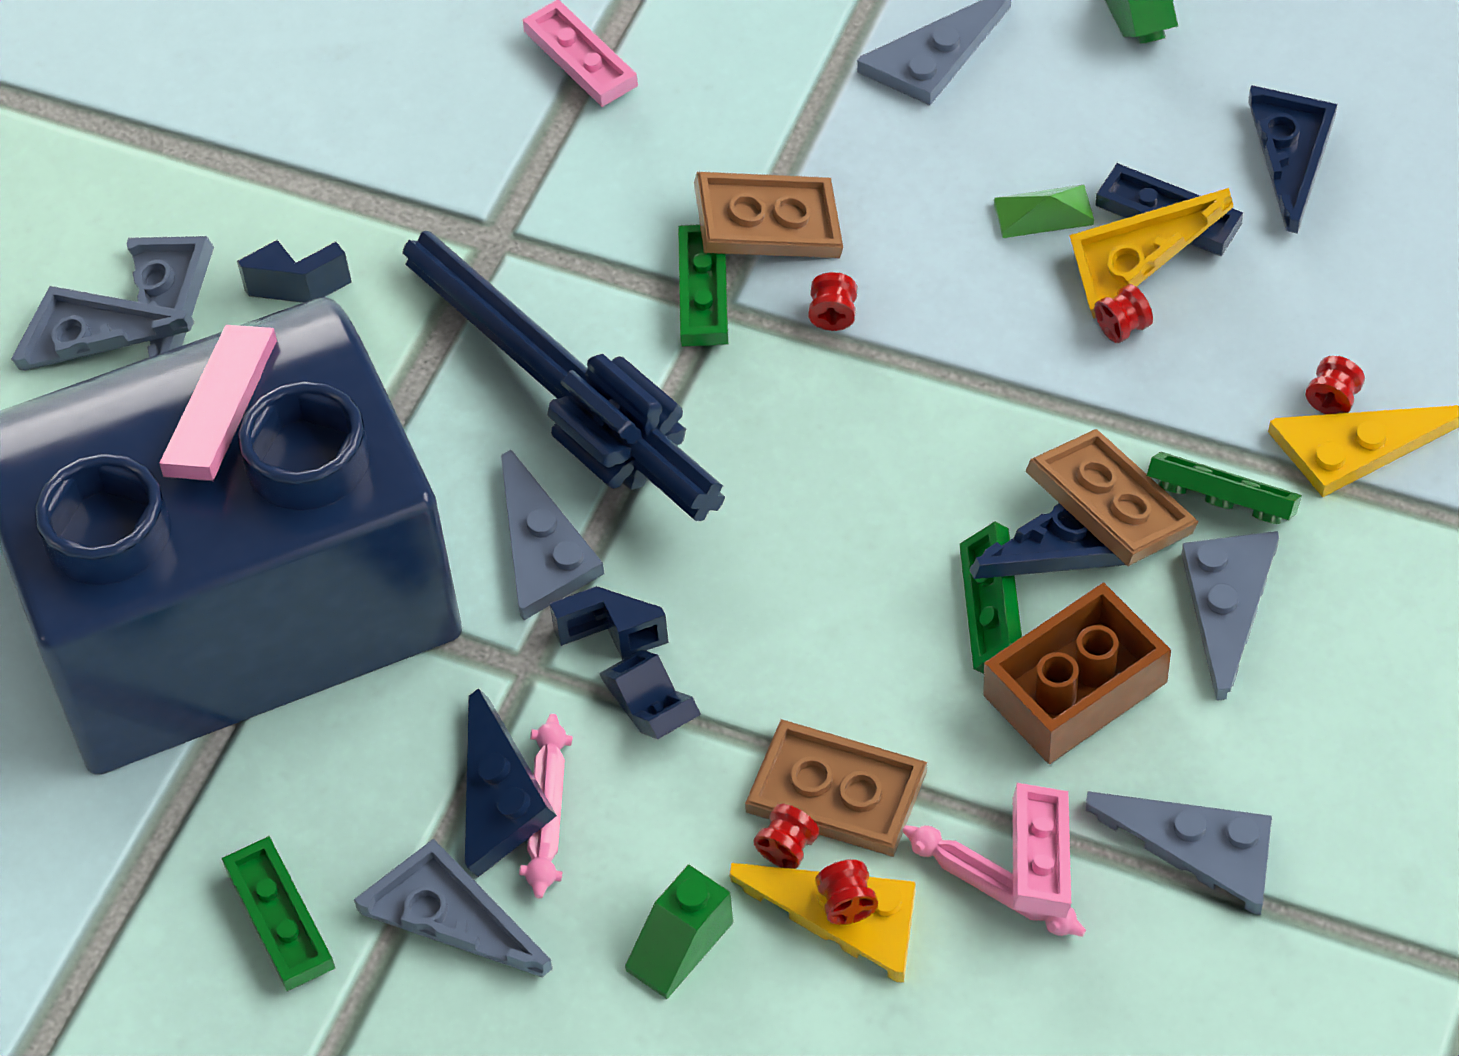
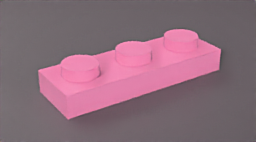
M560 0L553 1L523 19L524 32L601 107L638 86L637 74Z
M1017 783L1012 798L1013 910L1067 918L1071 906L1068 791Z

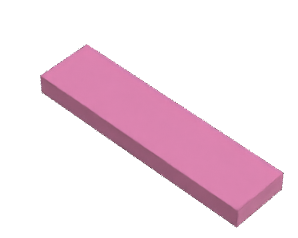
M225 325L159 463L163 477L214 480L277 342L274 328Z

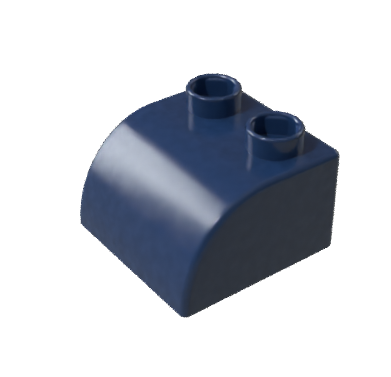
M318 297L239 325L274 328L277 342L213 481L163 477L159 463L222 332L0 411V547L84 764L91 773L104 774L449 643L461 635L462 623L435 494L359 334L346 312L333 299Z

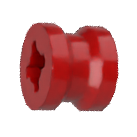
M828 272L816 276L811 283L810 292L813 300L809 305L808 317L811 323L818 328L828 331H839L850 327L855 321L856 308L853 303L857 298L858 286L855 280L848 275L837 272Z
M1127 284L1120 288L1116 297H1104L1094 305L1095 316L1100 328L1114 343H1121L1128 339L1131 331L1134 329L1144 330L1153 323V313L1148 300L1132 284Z
M1331 355L1324 357L1317 367V378H1314L1306 389L1305 396L1307 401L1313 408L1323 414L1349 413L1354 405V395L1362 389L1365 382L1363 370L1356 363L1342 356Z
M777 804L769 815V826L762 828L755 836L754 846L771 863L781 868L797 869L804 859L803 849L805 846L812 845L819 835V827L802 810L792 805Z
M851 859L835 862L821 870L815 878L818 892L827 899L824 905L827 920L833 924L846 925L859 922L869 917L878 908L876 893L867 886L869 872L863 861Z

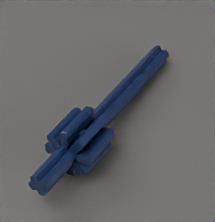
M422 231L417 241H407L402 251V254L408 258L405 265L557 398L551 400L547 416L555 422L551 429L552 436L609 488H618L623 483L632 491L643 487L646 484L647 478L695 521H704L710 510H719L725 499V496L720 492L723 485L678 447L684 441L686 428L678 422L683 415L682 407L624 357L618 356L611 361L604 354L590 357L586 367L432 232Z

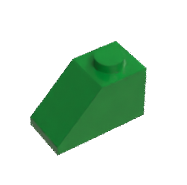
M1105 0L1123 37H1138L1139 44L1166 38L1164 30L1178 27L1173 0Z
M688 864L655 901L625 964V970L668 999L733 924L731 892Z

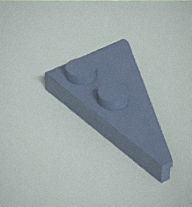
M980 0L861 55L857 60V73L931 105L1010 9L1011 0Z
M208 237L128 238L127 248L133 256L136 270L132 272L134 283L139 288L138 302L188 311L192 317L214 249ZM186 332L151 340L150 346H147L149 357L182 346Z
M49 286L11 360L19 370H29L189 332L195 321L188 311Z
M509 450L501 455L518 606L520 616L523 620H526L550 606L549 603L564 598L604 574L603 562L515 453Z
M1278 531L1182 544L1181 555L1216 700L1227 699V693L1231 691L1234 685L1243 650L1248 642L1257 614L1259 600L1265 589L1267 575L1277 551Z
M1087 792L1086 811L1093 813L1101 823L1115 831L1119 827L1143 840L1145 842L1144 849L1179 870L1191 872L1199 882L1213 890L1218 885L1245 902L1244 909L1252 914L1261 915L1271 831V815Z
M434 839L354 899L356 909L360 914L540 977L545 976L553 969L551 959Z

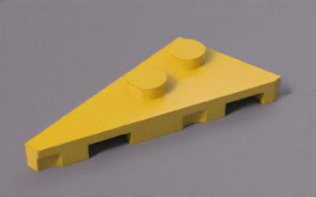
M1229 188L1069 235L1093 319L1096 318L1094 305L1097 301L1104 297H1116L1118 290L1127 284L1137 287L1230 211L1234 205Z
M1459 406L1282 417L1270 421L1268 433L1318 493L1325 497L1458 428Z
M731 862V882L742 887L746 894L760 902L764 898L789 912L790 920L824 940L835 941L843 951L856 959L859 955H862L887 970L890 979L895 982L904 983L916 893L915 881L869 877L867 886L875 891L878 899V908L869 917L859 922L837 925L827 920L824 911L827 899L818 892L815 881L819 873L818 871Z

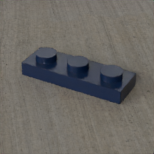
M1116 163L1096 193L1095 206L1124 218H1129L1196 198L1200 195ZM1232 208L1189 244L1222 256L1242 225L1243 212Z

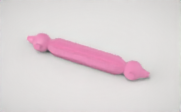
M550 714L546 723L538 730L532 729L530 739L536 740L540 751L534 758L533 775L557 817L528 838L527 851L532 860L527 866L520 865L519 875L525 876L529 885L532 886L536 898H542L547 887L551 886L554 881L561 882L562 871H557L551 861L558 853L565 765V759L560 750L565 745L571 746L573 737L566 735L564 728L559 724L556 714Z
M906 825L903 828L902 832L911 841L914 853L922 857L934 856L944 870L1013 909V874L957 841L942 840L941 832L932 826L914 827ZM1072 907L1069 909L1067 918L1014 910L1030 920L1045 921L1047 930L1057 936L1071 934L1082 937L1086 932V929L1077 920L1075 910Z

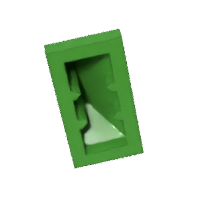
M1084 184L994 197V207L1002 238L1094 225V217Z

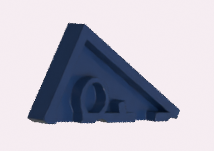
M1251 85L1248 103L1285 229L1288 232L1298 234L1336 117L1337 104Z
M1058 503L1050 513L1041 514L1017 529L1014 538L1001 546L997 542L985 549L984 554L981 557H977L974 564L971 565L970 572L974 579L1122 566L1126 564Z
M479 688L468 696L465 865L477 877L481 876L557 817L489 697Z

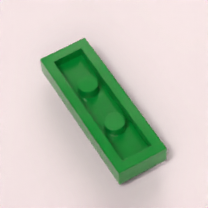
M700 224L678 225L681 347L729 344L726 254L704 253Z
M1162 451L1151 458L1146 475L1158 479V485L1166 491L1186 494L1187 489L1206 494L1204 501L1211 505L1233 509L1234 504L1253 509V517L1273 524H1280L1282 519L1290 520L1297 514L1302 495Z
M996 521L959 543L973 669L983 674L984 662L1022 637L1015 575L974 579L970 572L971 565L974 564L977 557H981L984 554L985 549L997 542L1002 546L1010 541L1009 528Z
M270 836L221 858L224 868L287 992L336 969L333 958Z

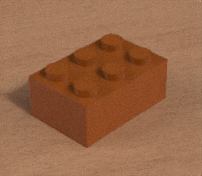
M1103 582L984 662L983 696L1048 764H1051L1168 682L1171 649Z

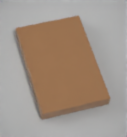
M716 172L696 173L694 187L704 253L840 258L844 247L831 178Z
M1097 429L1030 459L1025 471L1127 566L1193 534L1199 522L1152 478L1146 476L1147 474Z
M781 719L745 802L746 813L769 819L770 813L777 804L792 805L802 810L816 822L819 827V835L894 857L903 834V828L907 824L927 773V762Z

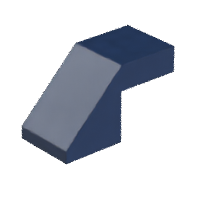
M278 240L237 261L244 290L251 297L304 303L318 297H326L352 283L346 253L336 241L298 262L292 259Z
M598 586L549 603L554 632L561 646L608 629L622 660L641 649L647 651L669 643L666 615L662 607Z
M641 649L599 673L603 683L638 730L645 735L659 739L701 715L692 696L674 689L657 654Z

